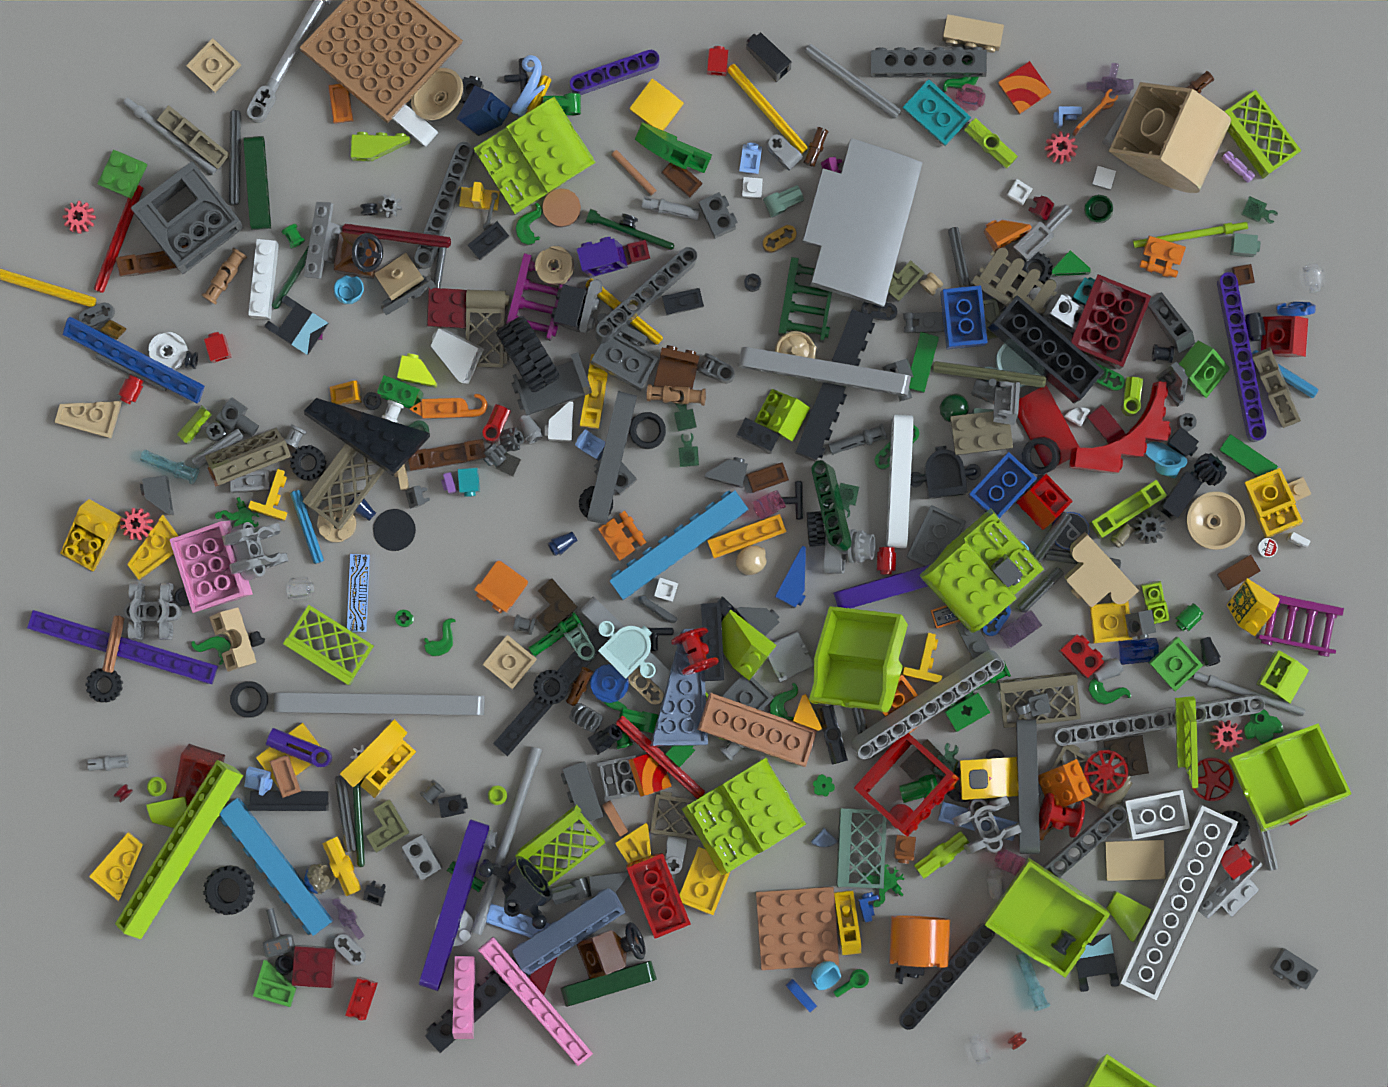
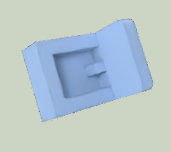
M585 429L578 436L575 446L599 461L603 455L605 441Z

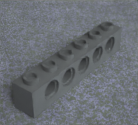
M879 47L871 50V77H986L987 50H983L981 47H973L971 50H963L962 47H954L952 50H944L942 47H935L933 50H925L923 47H916L913 50H906L903 47L887 50L886 48ZM888 58H892L896 61V63L892 66H889L885 63V61ZM907 58H912L915 63L908 66L904 61ZM926 58H931L934 63L928 66L923 61ZM950 58L953 60V64L945 65L943 60ZM969 58L972 60V64L964 65L962 60Z

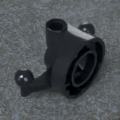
M517 856L506 866L494 864L488 859H484L478 868L479 874L482 877H490L493 874L504 882L502 887L505 895L504 912L508 916L514 917L529 908L533 915L531 920L533 927L536 929L544 928L547 920L538 909V906H544L552 899L553 894L548 882L538 869L521 856ZM515 903V906H510L508 904Z

